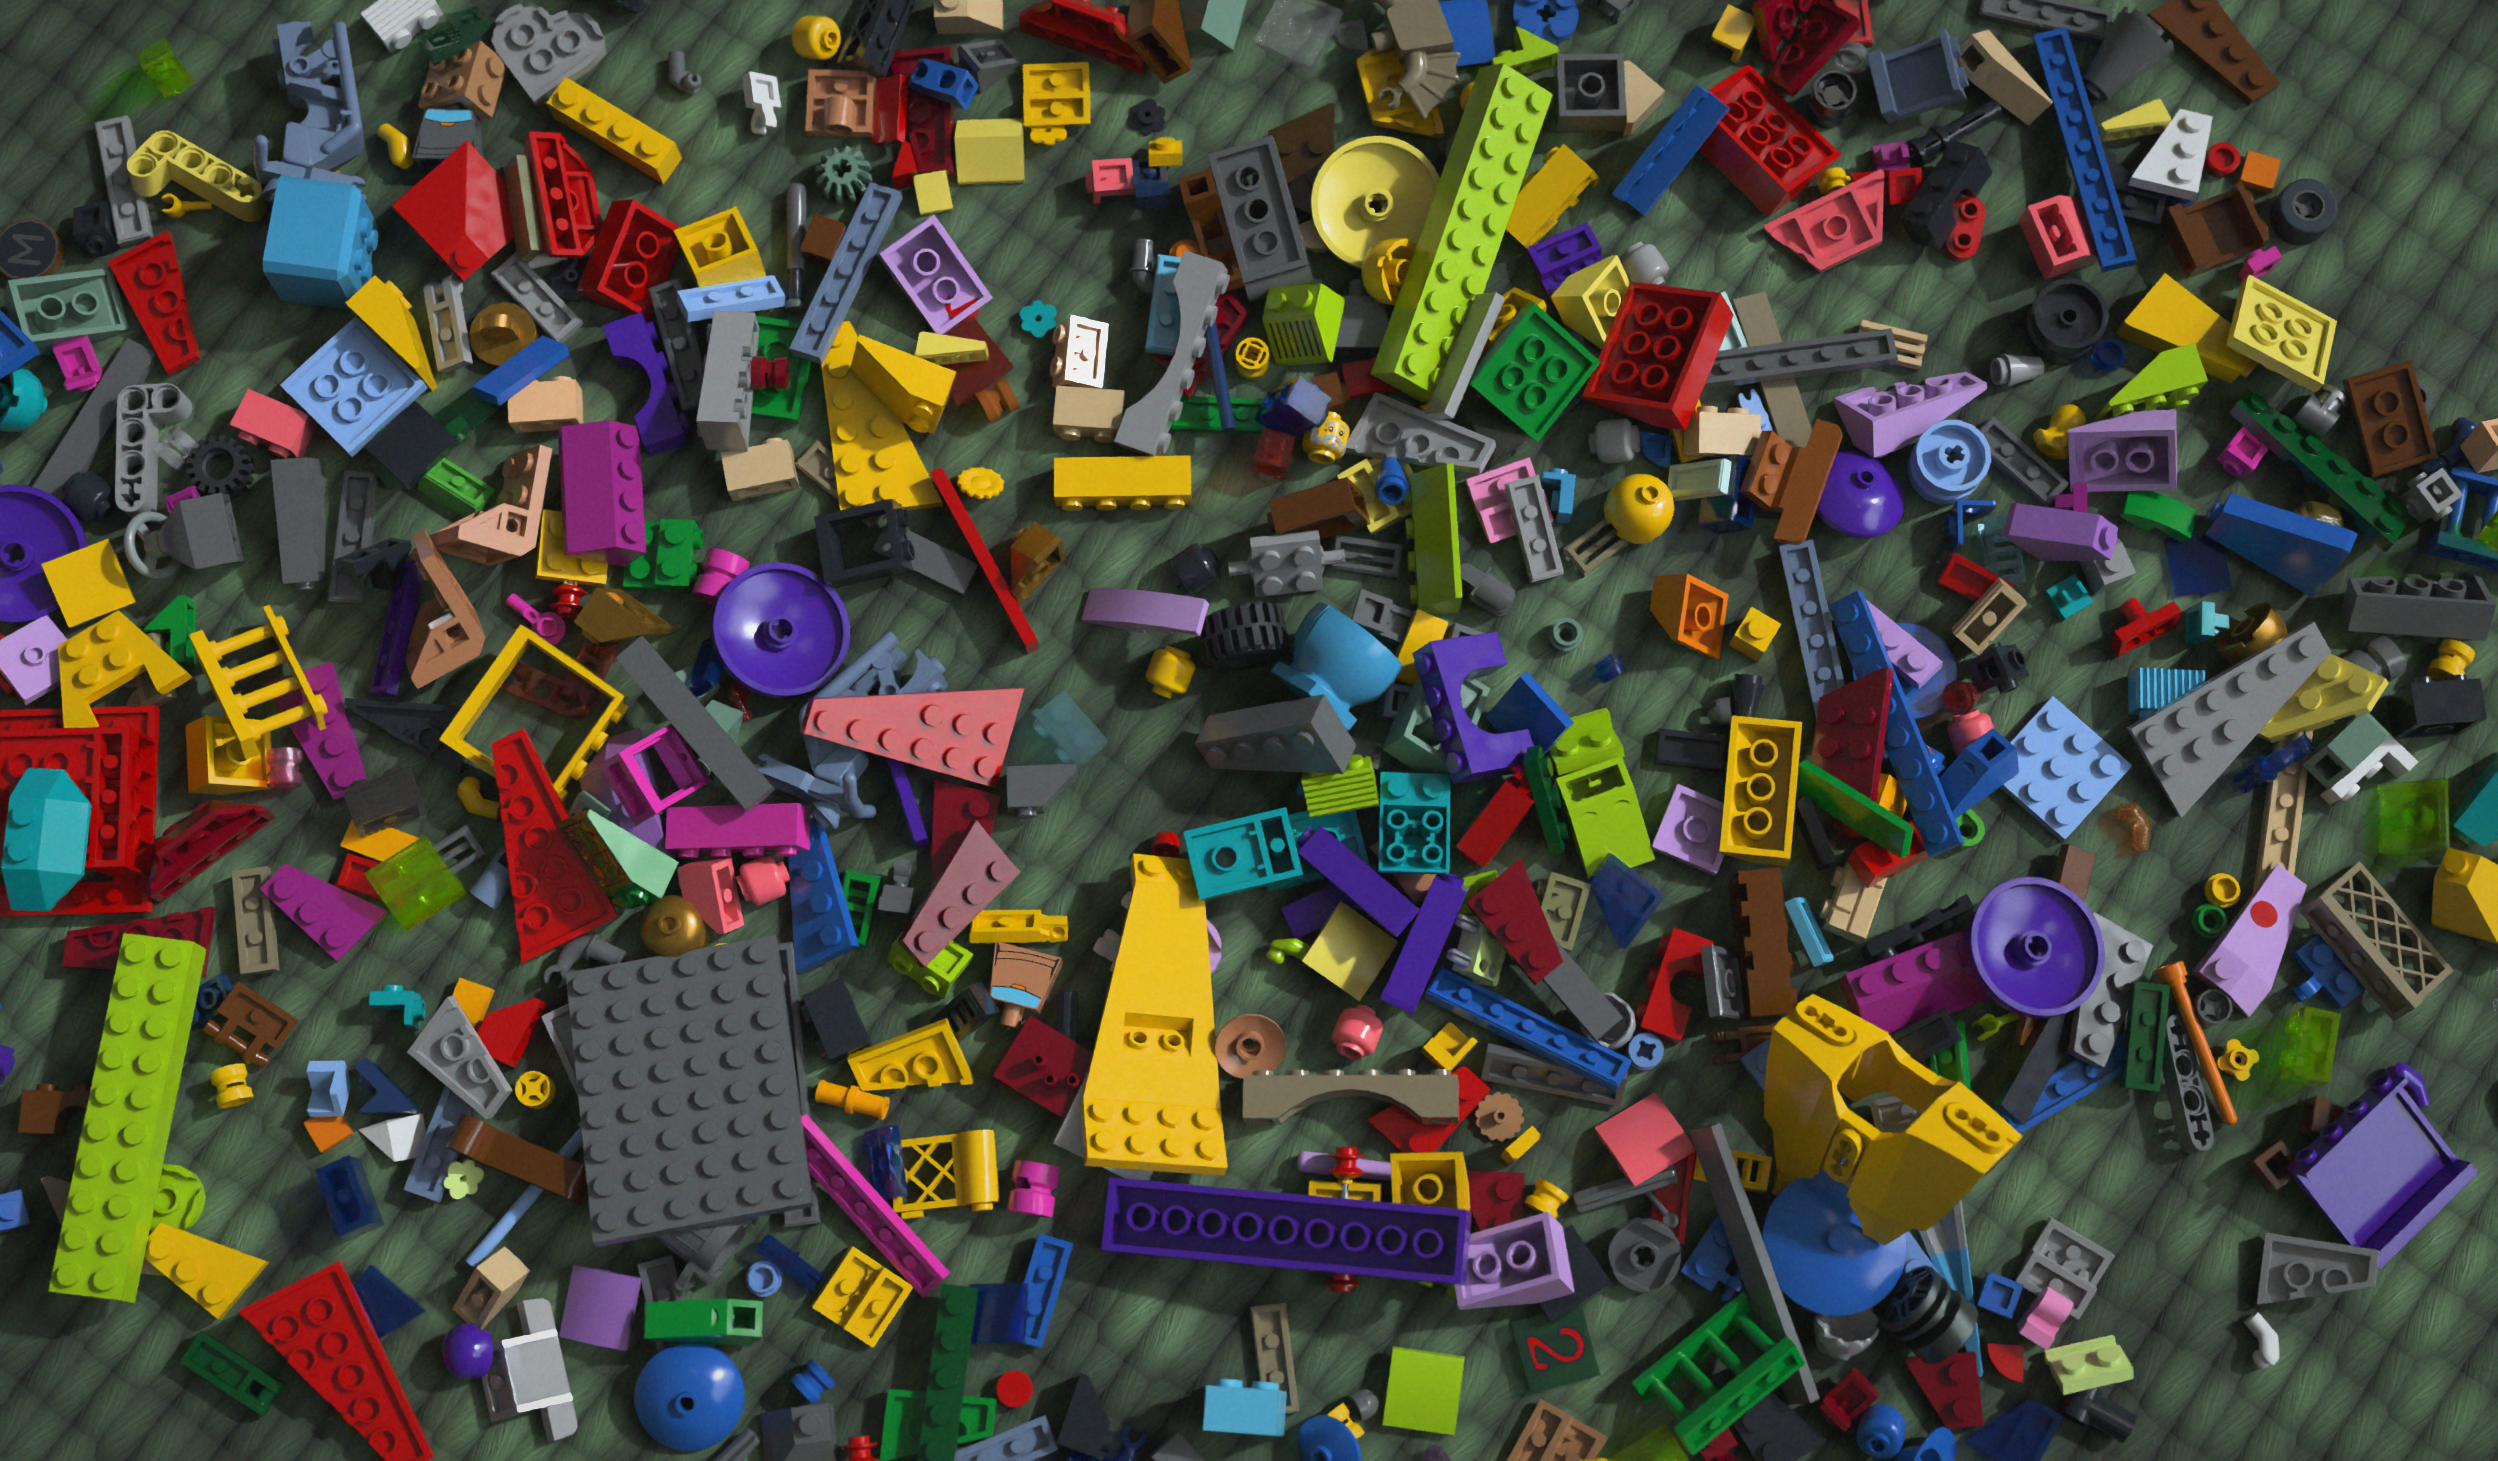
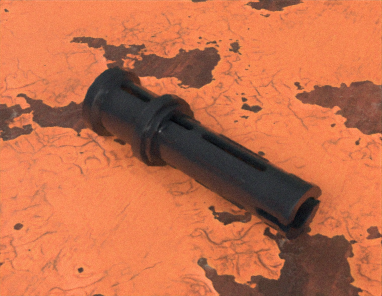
M1991 98L1986 103L1963 114L1943 127L1933 126L1926 135L1919 139H1910L1906 142L1909 159L1916 167L1925 166L1927 160L1939 153L1943 155L1953 140L1959 141L1991 121L2002 116L2000 105L1995 99ZM1978 118V120L1972 122L1964 128H1960L1961 126L1970 122L1971 120Z

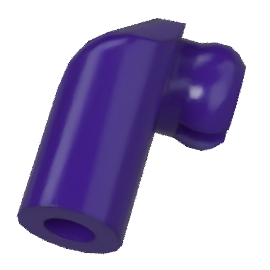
M2397 1062L2395 1066L2391 1065L2386 1068V1073L2408 1079L2409 1082L2405 1087L2418 1108L2430 1105L2421 1074L2402 1062Z

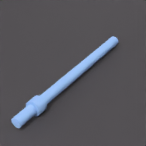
M581 1121L577 1124L579 1129L557 1154L572 1159L583 1146ZM530 1184L465 1261L473 1268L479 1266L544 1190Z

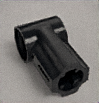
M2097 1388L2064 1395L2057 1411L2066 1418L2083 1426L2089 1425L2119 1443H2124L2128 1436L2131 1435L2136 1424L2137 1415L2103 1397V1393Z

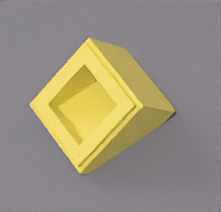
M945 170L913 176L921 216L953 210Z

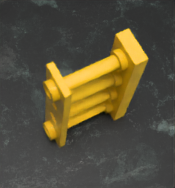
M270 605L263 607L267 624L218 643L215 640L208 642L203 630L189 635L195 655L245 760L259 755L255 741L261 739L260 735L309 716H313L320 731L326 729L323 715L328 713L325 701L321 694L314 695L285 635L289 634V630L282 615L276 617ZM270 637H274L280 649L231 669L227 666L221 668L218 663L219 660H222L223 655ZM283 663H287L292 673L290 678L243 696L240 693L234 695L230 688L235 686L234 682ZM297 689L300 690L306 702L258 722L253 720L247 722L243 715L248 712V708Z

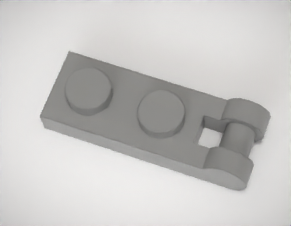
M456 274L444 277L441 283L434 281L424 286V297L437 371L449 373L473 363L460 294L463 291V284Z

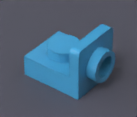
M1552 468L1548 472H1541L1540 482L1542 488L1555 489L1552 491L1550 506L1551 511H1556L1555 522L1569 524L1573 509L1576 475L1568 474V471L1559 468Z

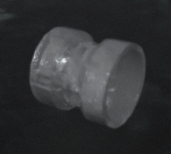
M175 424L168 431V437L164 441L158 442L152 450L176 471H179L185 465V459L191 454V449L199 450L201 446ZM171 444L181 452L180 455L170 447Z

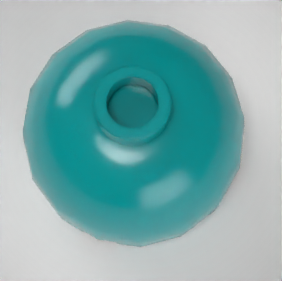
M18 367L0 379V431L2 432L27 430L46 412L48 402L44 396L42 384L28 369Z

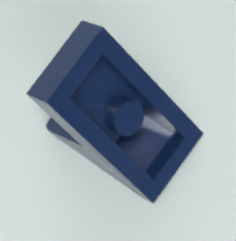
M1149 159L1132 160L1137 208L1150 209L1169 206L1166 166L1149 167Z
M364 1057L355 1066L356 1070L362 1075L358 1079L359 1082L372 1094L378 1091L358 1111L359 1114L365 1116L417 1115L422 1110L375 1061Z

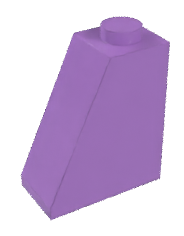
M2011 503L2003 536L2039 561L2111 560L2114 546L2117 543L2118 527L2099 514Z

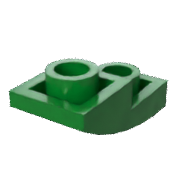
M2149 490L2125 491L2120 517L2145 532L2156 527L2183 543L2192 536L2197 511L2177 500Z

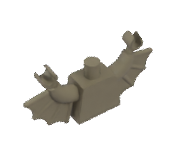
M1343 0V1L1346 2V3H1348V4H1352V3L1356 2L1357 0ZM1365 0L1378 3L1385 10L1386 29L1371 34L1375 52L1379 53L1394 48L1399 63L1405 64V74L1396 83L1397 87L1394 89L1391 87L1383 88L1378 94L1379 101H1383L1388 95H1394V100L1387 105V109L1395 110L1400 105V96L1403 94L1408 95L1420 117L1426 120L1433 108L1448 102L1446 97L1449 88L1459 81L1456 64L1461 54L1460 52H1453L1454 41L1439 1Z

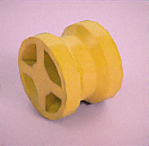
M530 1071L520 1076L516 1082L515 1093L519 1101L533 1109H542L549 1106L555 1099L556 1086L548 1076L541 1072Z
M1538 1178L1535 1183V1192L1533 1195L1527 1196L1524 1204L1538 1214L1549 1212L1556 1219L1559 1205L1565 1203L1569 1196L1548 1181Z

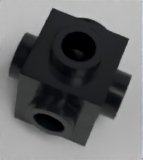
M2000 642L1987 646L1981 655L1968 661L1981 693L1999 690L2001 695L2011 692L2020 687L2018 681L2030 676L2026 668V659L2023 653L2018 650L2016 644L2002 646Z

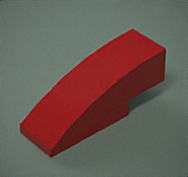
M1914 820L1908 822L1914 826L1910 853L1902 859L1872 840L1853 849L1847 862L1867 888L1888 876L1890 878L1896 876L1928 857Z

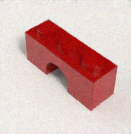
M1673 928L1669 936L1662 935L1656 954L1661 956L1658 968L1651 967L1645 987L1650 989L1647 1001L1640 1000L1635 1013V1021L1639 1022L1637 1032L1651 1033L1660 1040L1674 1045L1681 1042L1692 1007L1683 1005L1673 998L1670 992V982L1672 978L1679 975H1686L1699 980L1704 974L1701 947L1713 945L1714 941L1677 928Z

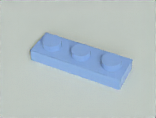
M772 275L677 291V303L687 322L713 318L714 311L753 312L785 306V295L775 276Z

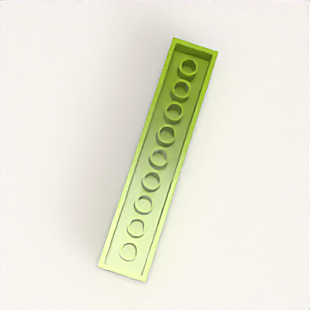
M1505 63L1479 68L1371 372L1373 376L1420 402H1430L1476 294H1483L1553 96L1552 93Z
M123 933L49 1292L135 1303L207 950L193 941Z

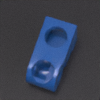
M919 59L908 82V85L916 92L951 103L955 108L967 111L979 86L967 70L928 59Z

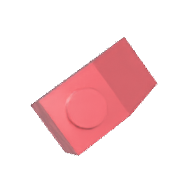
M732 857L696 860L677 868L678 883L682 897L697 909L702 920L716 933L725 934L744 926Z

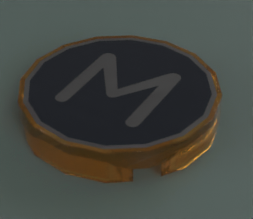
M33 218L20 219L7 225L0 232V271L10 280L47 276L50 273L54 274L59 269L63 259V243L56 231L45 222Z

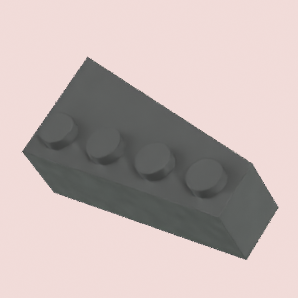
M1324 694L1209 715L1195 742V745L1211 769L1344 774L1356 747L1352 737Z

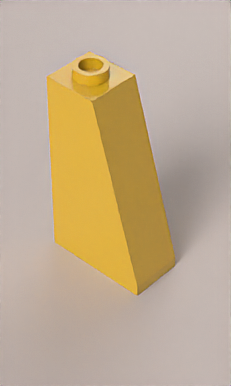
M2166 273L2115 332L2124 339L2158 353L2195 343L2205 373L2231 384L2240 374L2246 378L2258 364V362L2245 355H2240L2226 346L2231 324Z

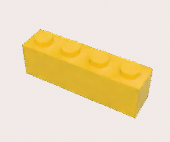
M567 77L563 79L547 101V105L557 121L663 185L682 159L674 141Z
M1191 457L1054 458V499L1056 507H1062L1066 511H1078L1082 509V506H1096V509L1103 511L1114 510L1116 506H1130L1134 510H1146L1150 508V505H1164V508L1173 510L1182 509L1185 505H1192Z

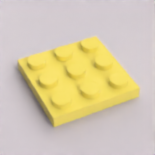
M2248 274L2240 286L2226 346L2233 349L2236 353L2245 355L2262 364L2266 369L2275 371L2292 380L2298 386L2305 387L2316 393L2324 385L2337 321Z

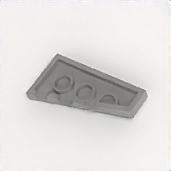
M1375 392L1350 435L1345 452L1346 454L1378 459L1394 457L1399 462L1430 467L1454 463L1455 471L1481 474L1496 448V443L1491 438L1444 419L1433 420L1425 415V412Z

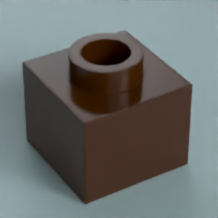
M1337 372L1310 379L1309 390L1316 415H1321L1324 411L1334 412L1339 415L1344 414L1346 402L1350 401L1346 382L1339 381Z
M2279 1140L2271 1143L2245 1164L2265 1190L2272 1192L2278 1190L2293 1178L2286 1168L2295 1159L2283 1141ZM2267 1161L2272 1162L2275 1166L2273 1174L2265 1165Z

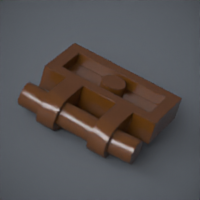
M237 980L216 1009L217 1012L228 1018L226 1022L220 1026L209 1019L202 1031L212 1037V1042L219 1047L225 1045L239 1054V1059L246 1064L252 1062L263 1069L271 1058L260 1051L264 1043L266 1042L278 1050L299 1020ZM237 1025L255 1035L250 1043L232 1033Z

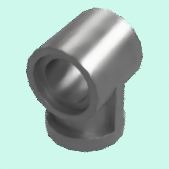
M2324 384L2315 393V397L2311 395L2292 420L2303 432L2321 440L2340 415L2337 412L2343 411L2348 405V399L2336 387Z

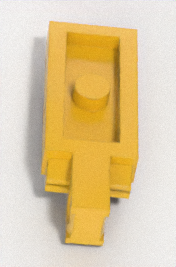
M1041 909L982 910L970 922V943L992 944L998 941L1002 943L1018 942L1025 944L1029 942L1049 941L1054 943L1068 941V917L1043 915Z

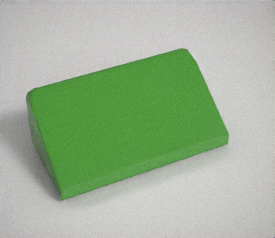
M443 458L419 481L418 486L421 493L461 518L478 511H484L496 494V489L446 458Z

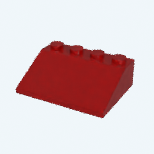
M1749 64L1708 90L1727 105L1730 110L1699 150L1767 217H1770L1786 206L1842 155Z
M1631 281L1598 357L1601 363L1590 376L1582 395L1583 399L1653 426L1686 431L1734 316L1722 294Z

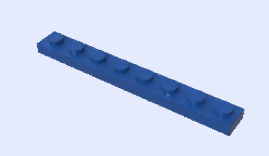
M2063 27L2034 34L2033 45L2049 98L2053 101L2051 105L2101 273L2133 266L2136 263V256L2067 28Z
M1857 590L1829 604L1828 608L1857 679L1883 667H1888L1894 671L1884 747L1929 857H1936L1965 842L1863 592Z

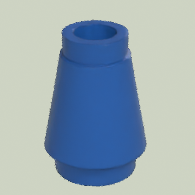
M1386 457L1381 461L1374 488L1377 497L1386 504L1401 502L1409 490L1400 462L1394 457Z

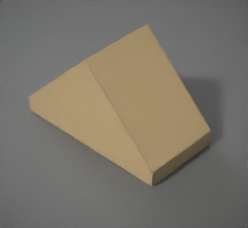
M1624 61L1626 118L1623 125V136H1630L1661 105L1665 90L1634 63Z

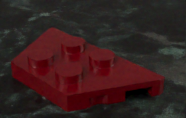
M1883 667L1820 697L1811 763L1874 802H1877L1894 673L1888 667Z

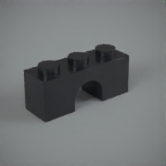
M1953 140L1900 216L1912 242L1940 250L1957 225L1953 216V206L1958 194L1976 198L1993 173L1981 147Z

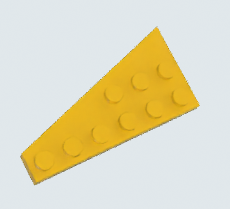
M844 321L823 364H821L840 510L893 499L900 503L907 511L943 506V502L902 422L850 370L858 336L851 322Z

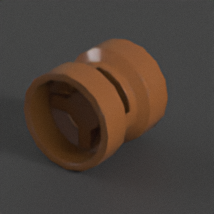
M1005 378L995 382L994 387L989 390L982 389L974 393L989 423L998 420L1000 414L1006 411L1012 413L1020 408Z

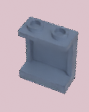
M1945 28L1939 30L1940 37L1886 55L1880 49L1867 53L1881 114L1888 124L1966 99L1964 87L1969 86L1964 67L1958 68L1956 57L1961 56L1960 46L1956 36L1950 37Z

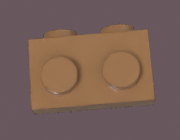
M482 41L439 52L429 62V70L425 84L421 89L418 106L426 111L429 108H439L460 102L469 110H472L480 119L492 118L507 67L500 56Z

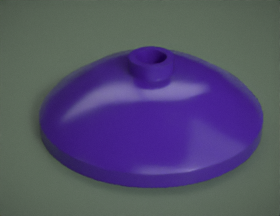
M1838 450L1816 514L1827 525L1842 534L1862 539L1876 538L1890 532L1901 519L1905 504L1904 494L1895 475L1882 462L1859 451Z

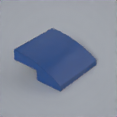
M1450 0L1439 2L1454 41L1453 52H1460L1461 54L1456 67L1491 63L1492 58H1495L1487 0Z

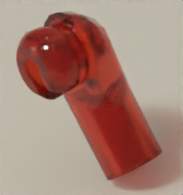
M733 679L727 690L726 697L730 707L744 712L742 721L753 717L746 701L751 691L742 687Z

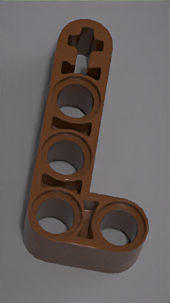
M463 1113L446 1145L447 1148L468 1159L578 1204L582 1203L588 1190L584 1164L502 1132L481 1120Z

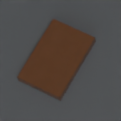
M2412 360L2403 361L2342 380L2368 477L2379 476L2439 458Z

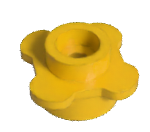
M2231 1039L2226 1043L2227 1049L2217 1059V1066L2220 1070L2234 1075L2237 1080L2245 1081L2250 1077L2249 1070L2252 1065L2259 1061V1054L2254 1049L2248 1050L2243 1047L2239 1040ZM2236 1057L2241 1059L2240 1063L2235 1062Z

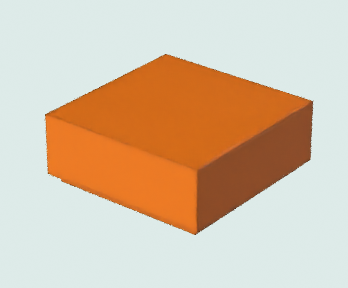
M2248 150L2244 157L2238 183L2242 182L2245 187L2270 194L2274 188L2281 159Z
M344 1116L311 1117L303 1122L319 1151L323 1154L355 1135Z

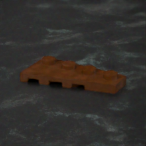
M2170 0L2147 15L2168 34L2167 38L2169 40L2171 39L2176 46L2178 44L2182 45L2194 55L2192 58L2202 67L2206 65L2217 74V80L2249 106L2278 87L2279 82L2216 0Z

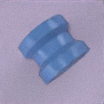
M1641 1033L1628 1043L1625 1056L1632 1060L1630 1065L1632 1068L1638 1071L1651 1070L1663 1057V1044L1657 1036L1651 1033Z

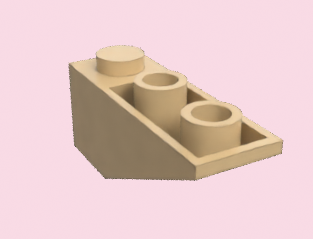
M1989 29L1972 34L1960 46L1961 56L1956 57L1958 67H1964L1967 78L2028 126L2053 103Z

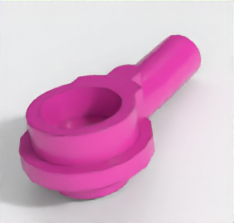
M514 593L507 598L505 604L531 623V630L552 645H556L563 640L567 627L561 616L554 612L540 614Z

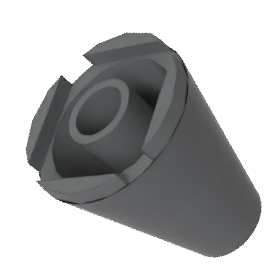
M2124 7L2117 14L2082 78L2087 96L2094 101L2099 99L2107 101L2168 57L2174 50L2171 39L2165 43L2160 37L2164 30L2151 18L2136 9L2130 14L2127 13L2128 7Z

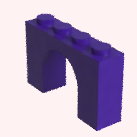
M1492 632L1430 641L1412 653L1415 669L1419 674L1425 693V701L1429 706L1435 724V732L1440 740L1446 759V767L1450 772L1453 784L1516 774L1524 771L1523 761L1527 747L1534 746L1529 729L1502 734L1485 732L1468 718L1461 702L1463 680L1489 676L1507 665L1498 633Z

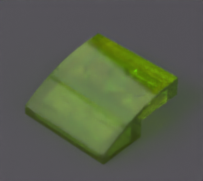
M426 835L364 873L377 894L406 931H409L467 894L463 884L447 866L443 856Z

